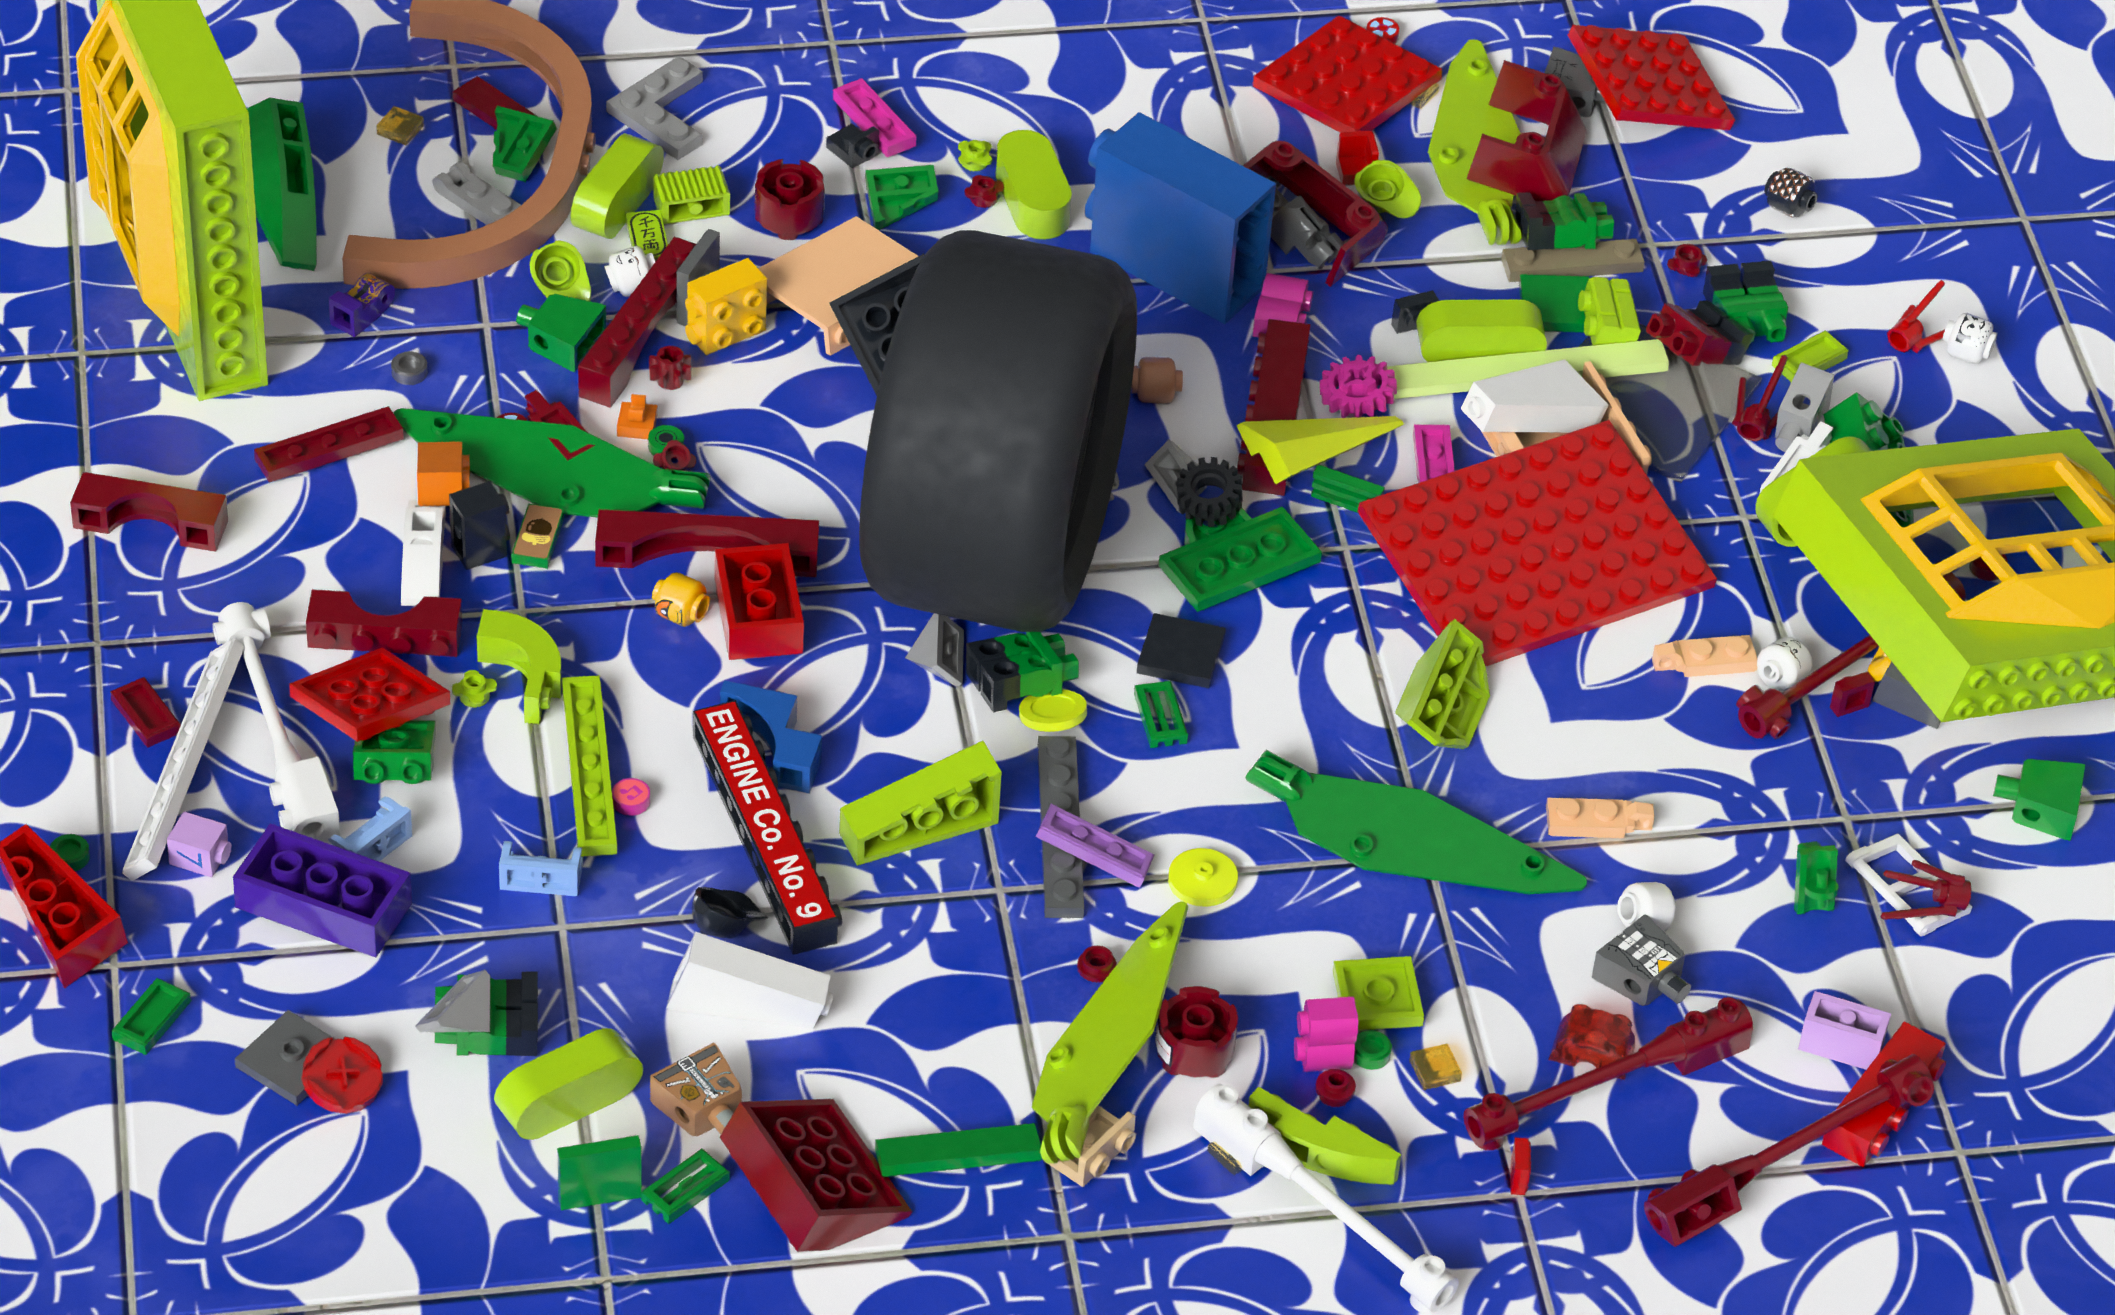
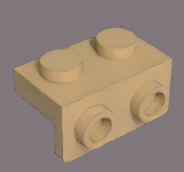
M1097 1106L1089 1116V1128L1080 1158L1075 1157L1073 1160L1065 1162L1059 1159L1056 1164H1047L1084 1187L1094 1176L1100 1177L1107 1170L1110 1161L1120 1152L1125 1153L1130 1149L1136 1138V1133L1134 1132L1136 1116L1128 1111L1122 1118L1118 1119L1100 1106Z

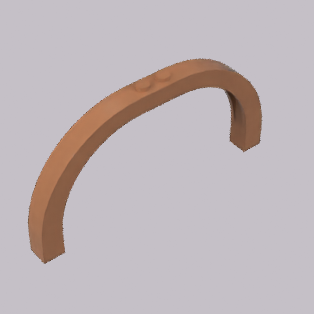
M412 0L409 10L410 37L464 42L498 51L530 68L550 87L561 106L563 114L553 158L542 184L528 200L510 214L481 228L448 237L416 240L348 235L342 257L344 284L355 285L358 279L366 273L382 279L396 289L429 288L470 281L492 274L523 259L542 246L557 232L571 212L573 199L581 184L583 175L587 176L589 174L590 155L588 153H594L596 134L592 133L591 89L587 74L572 49L556 33L529 15L491 0Z

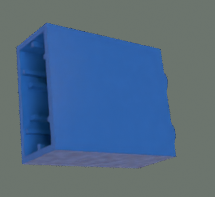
M1138 112L1116 132L1112 129H1105L1098 135L1091 147L1088 158L1089 165L1096 169L1095 188L1091 192L1085 206V216L1092 221L1090 252L1116 262L1123 270L1226 324L1262 291L1267 274L1276 183L1141 112Z

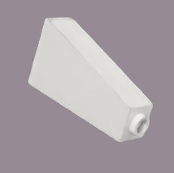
M1564 359L1475 381L1466 396L1461 410L1482 432L1571 433L1600 423L1609 405Z
M695 932L673 978L667 1009L813 1029L820 1014L826 1016L833 999V993L828 992L831 975Z

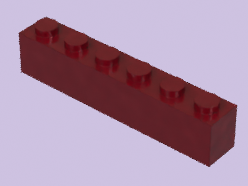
M1269 319L1267 332L1259 333L1257 353L1263 354V356L1255 357L1253 377H1257L1259 380H1251L1249 401L1255 402V404H1247L1245 422L1297 420L1311 324ZM1242 438L1241 450H1245L1246 454L1239 453L1237 464L1238 475H1243L1242 490L1285 496L1287 479L1275 484L1260 453L1251 456Z

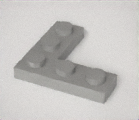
M678 56L606 101V112L648 141L660 145L663 151L679 160L702 145V134L662 107L702 83L703 71Z

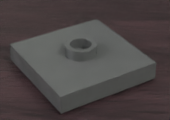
M708 229L677 270V324L687 325L685 300L688 298V282L719 270L720 232Z
M287 1010L235 1058V1065L242 1072L293 1104L298 1105L308 1096L301 1079L304 1060L314 1045L332 1036L290 1010Z

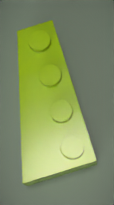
M982 740L841 807L839 834L858 866L998 824L1002 772Z

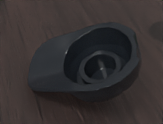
M698 887L695 890L692 903V918L700 928V932L704 935L731 939L738 936L751 922L768 919V916L762 913L755 903L741 892L708 887Z

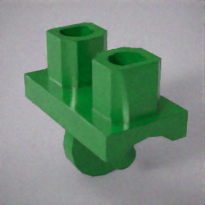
M1817 841L1797 845L1794 910L1797 915L1811 910H1834L1835 897H1837L1839 890L1838 883L1836 882L1838 850L1835 845L1821 846Z

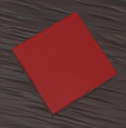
M1515 1137L1510 1162L1511 1194L1525 1195L1531 1173V1141H1529V1138Z

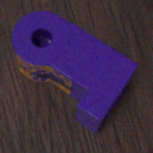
M370 273L362 275L355 286L346 293L337 291L329 297L330 324L356 337L378 319L390 306L395 296L394 286ZM349 315H350V323H348V322H346V321L344 320V319H345L347 316H349Z

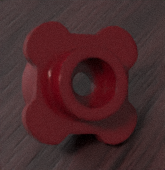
M976 175L972 178L971 186L965 188V196L970 198L975 206L988 208L997 203L998 193L1004 190L1003 182L994 181L990 177Z
M1682 244L1676 248L1674 258L1668 260L1667 266L1671 270H1677L1682 275L1696 277L1700 273V267L1707 264V257L1703 255L1699 247L1692 244Z
M671 440L667 443L662 453L654 455L653 464L662 469L686 471L688 468L695 467L696 457L690 454L685 445L677 440ZM676 458L678 462L672 463L671 459Z

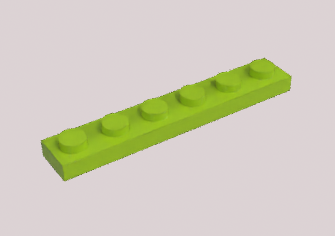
M600 675L563 677L562 691L577 847L582 848L581 857L617 854V838Z

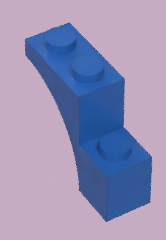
M724 680L720 690V704L736 700L742 714L747 713L749 715L753 731L766 743L771 751L778 787L809 794L821 764L822 735L794 730L797 722V695Z

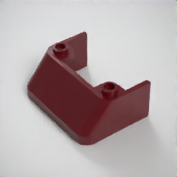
M1504 60L1489 105L1549 125L1547 134L1544 137L1536 132L1522 133L1517 137L1515 144L1482 134L1466 179L1513 195L1530 192L1534 201H1553L1559 196H1569L1587 132L1586 126L1565 84L1558 76Z
M1274 141L1243 165L1265 178L1272 176L1296 196L1301 195L1310 207L1351 238L1340 247L1325 282L1330 287L1383 243L1388 232V226L1375 208L1292 144L1285 141Z

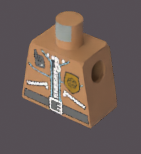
M714 1042L650 1075V1101L691 1136H700L713 1128L722 1134L737 1106L742 1102L741 1086Z

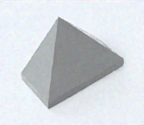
M1168 440L1148 460L1145 466L1176 510L1180 512L1177 503V478H1180V471L1183 468L1188 471V463L1193 461L1196 466L1198 464L1173 441ZM1207 486L1198 489L1196 495L1199 496Z
M934 613L905 658L958 687L963 681L964 630L948 617Z
M482 970L464 975L415 1026L419 1032H490V975L488 972Z

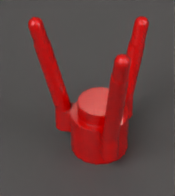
M1940 280L1916 307L1910 305L1898 322L1887 332L1888 341L1893 348L1900 352H1907L1909 349H1912L1918 353L1923 347L1943 338L1945 329L1922 339L1924 328L1917 319L1944 287L1945 282L1943 280Z

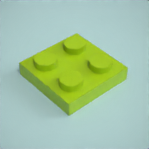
M1411 956L1334 961L1333 976L1338 997H1354L1358 1014V1030L1423 1026L1424 1013Z

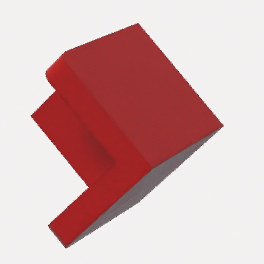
M1373 130L1341 132L1339 134L1336 166L1340 181L1345 186L1355 185L1356 173L1373 161L1378 160L1379 157Z

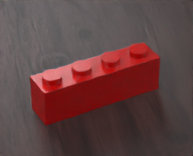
M1904 1021L1836 1110L1878 1087L1877 1073L1880 1071L1882 1064L1890 1059L1900 1061L1911 1054H1915L1922 1059L1929 1069L1933 1081L1936 1082L1946 1066V1061L1942 1059L1946 1043ZM1886 1100L1825 1134L1822 1145L1864 1168L1873 1155L1879 1157L1889 1141L1890 1132L1892 1130L1898 1132L1908 1116V1109L1911 1104L1906 1103L1899 1108H1895Z

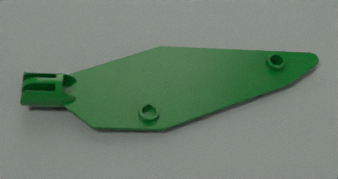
M400 408L393 412L403 430L417 443L462 442V455H470L471 473L533 504L564 509V514L598 518L599 509L644 511L656 504L704 508L711 478L709 473L661 469L573 425ZM548 438L558 439L570 453L588 444L595 446L567 461Z
M1267 749L1245 777L1247 782L1286 802L1300 836L1364 870L1523 894L1582 891L1587 884V879L1584 875L1424 790L1309 773Z

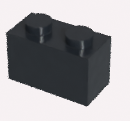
M490 481L449 494L451 547L465 569L468 570L507 557L506 541L510 540V532L506 524L509 505L503 493L498 494Z

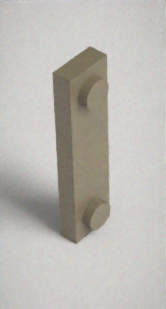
M1637 239L1596 242L1595 249H1585L1583 245L1576 248L1528 250L1527 247L1509 248L1502 250L1501 257L1509 282H1519L1520 274L1597 276L1643 272L1645 262Z

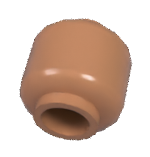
M1143 357L1140 359L1138 366L1134 365L1131 390L1132 394H1137L1139 401L1142 403L1168 404L1173 401L1175 391L1182 392L1183 371L1176 370L1173 359L1168 357Z

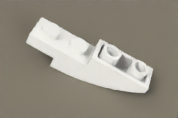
M409 500L404 525L401 606L415 607L424 596L440 597L446 506H418V500Z

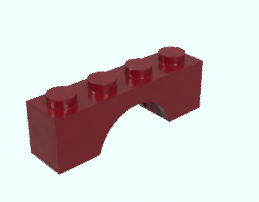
M83 472L70 501L72 524L75 529L109 534L123 523L138 519H151L170 526L177 533L180 546L214 552L217 551L228 523L226 495Z
M311 590L306 617L307 648L371 652L383 647L391 653L458 656L462 631V601L459 598L424 596L412 609L401 614L387 616L364 611L355 604L350 593L347 591Z

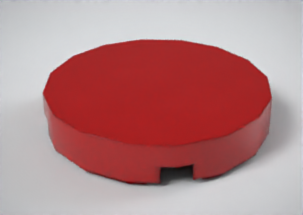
M334 1037L323 1039L311 1048L303 1063L301 1079L306 1093L317 1105L330 1112L347 1114L361 1111L373 1103L382 1086V1064L379 1056L369 1045L356 1038L344 1037V1039L333 1040Z

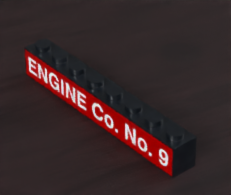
M736 700L693 710V739L792 954L795 955L837 944L838 927L842 926L840 909L836 903L831 904L829 900L827 881L824 876H818L816 872V861L811 848L806 849L803 844V833L799 822L792 821L788 798L786 794H780L777 789L778 781L773 767H767L765 763V752L761 741L754 740L749 715L747 713L742 714Z

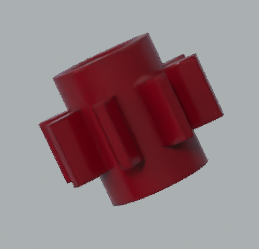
M676 346L660 348L657 356H649L650 381L657 380L658 385L666 390L681 388L684 380L692 379L691 355H684L683 351Z

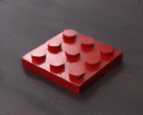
M383 647L289 683L291 698L357 742L370 739L375 734L390 728L400 727L405 722L423 715H430L435 710L450 705L449 690Z

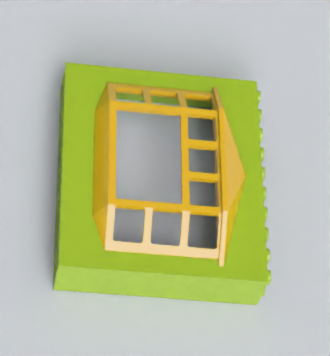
M96 0L98 15L76 53L91 199L105 211L143 302L166 324L198 401L267 386L268 374L249 112L197 0Z
M2079 428L1799 459L1774 511V518L1941 722L2115 698V469ZM2054 493L2083 528L1989 540L1958 504ZM1937 506L1940 508L1905 528L1901 527L1889 513ZM1951 521L1971 546L1937 564H1932L1912 539ZM2091 543H2097L2113 563H2108ZM2072 546L2088 566L2063 569L2047 549ZM2026 551L2043 571L2017 575L2001 554ZM1981 557L2001 580V583L1968 601H1963L1942 576Z

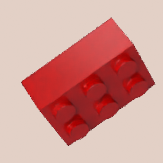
M789 543L715 549L714 581L729 660L803 654L804 620Z

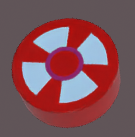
M1377 17L1367 23V30L1394 44L1397 43L1400 28L1394 20L1386 17Z

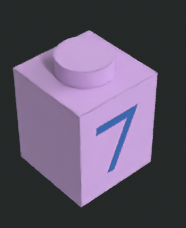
M183 812L167 837L170 865L209 877H213L220 864L227 862L231 853V842H228L227 824L191 813Z

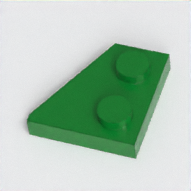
M497 106L495 109L497 131H494L496 149L493 152L492 166L498 175L526 182L556 132V125L553 120Z
M934 165L865 170V182L873 226L877 230H881L938 200L939 191Z

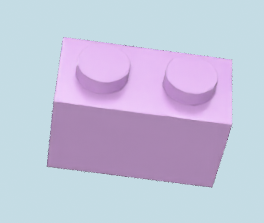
M1814 991L1805 1017L1798 1050L1867 1070L1883 1048L1891 1013Z

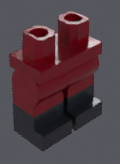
M1708 300L1699 301L1696 309H1683L1679 305L1674 306L1671 303H1664L1661 312L1654 313L1646 327L1647 333L1657 338L1669 347L1672 352L1682 357L1692 366H1700L1701 362L1705 364L1740 365L1754 335L1734 319H1729L1730 316Z

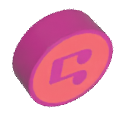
M636 778L620 780L612 789L614 809L621 814L629 816L643 813L650 805L649 786L644 781Z

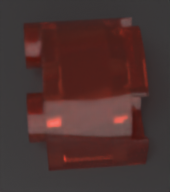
M1576 1004L1572 1006L1570 1013L1563 1017L1548 1060L1574 1067L1579 1062H1588L1599 1068L1631 1055L1636 1046L1635 1035L1631 1030L1632 1022L1622 1014L1613 1015L1603 1010L1591 1009L1584 1004ZM1627 1073L1617 1078L1625 1080Z

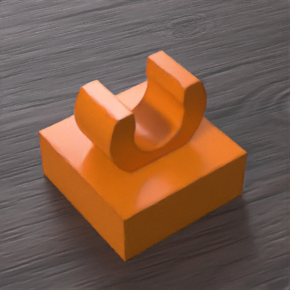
M631 394V402L622 401L617 423V437L648 439L650 431L656 426L658 405L646 404V395Z

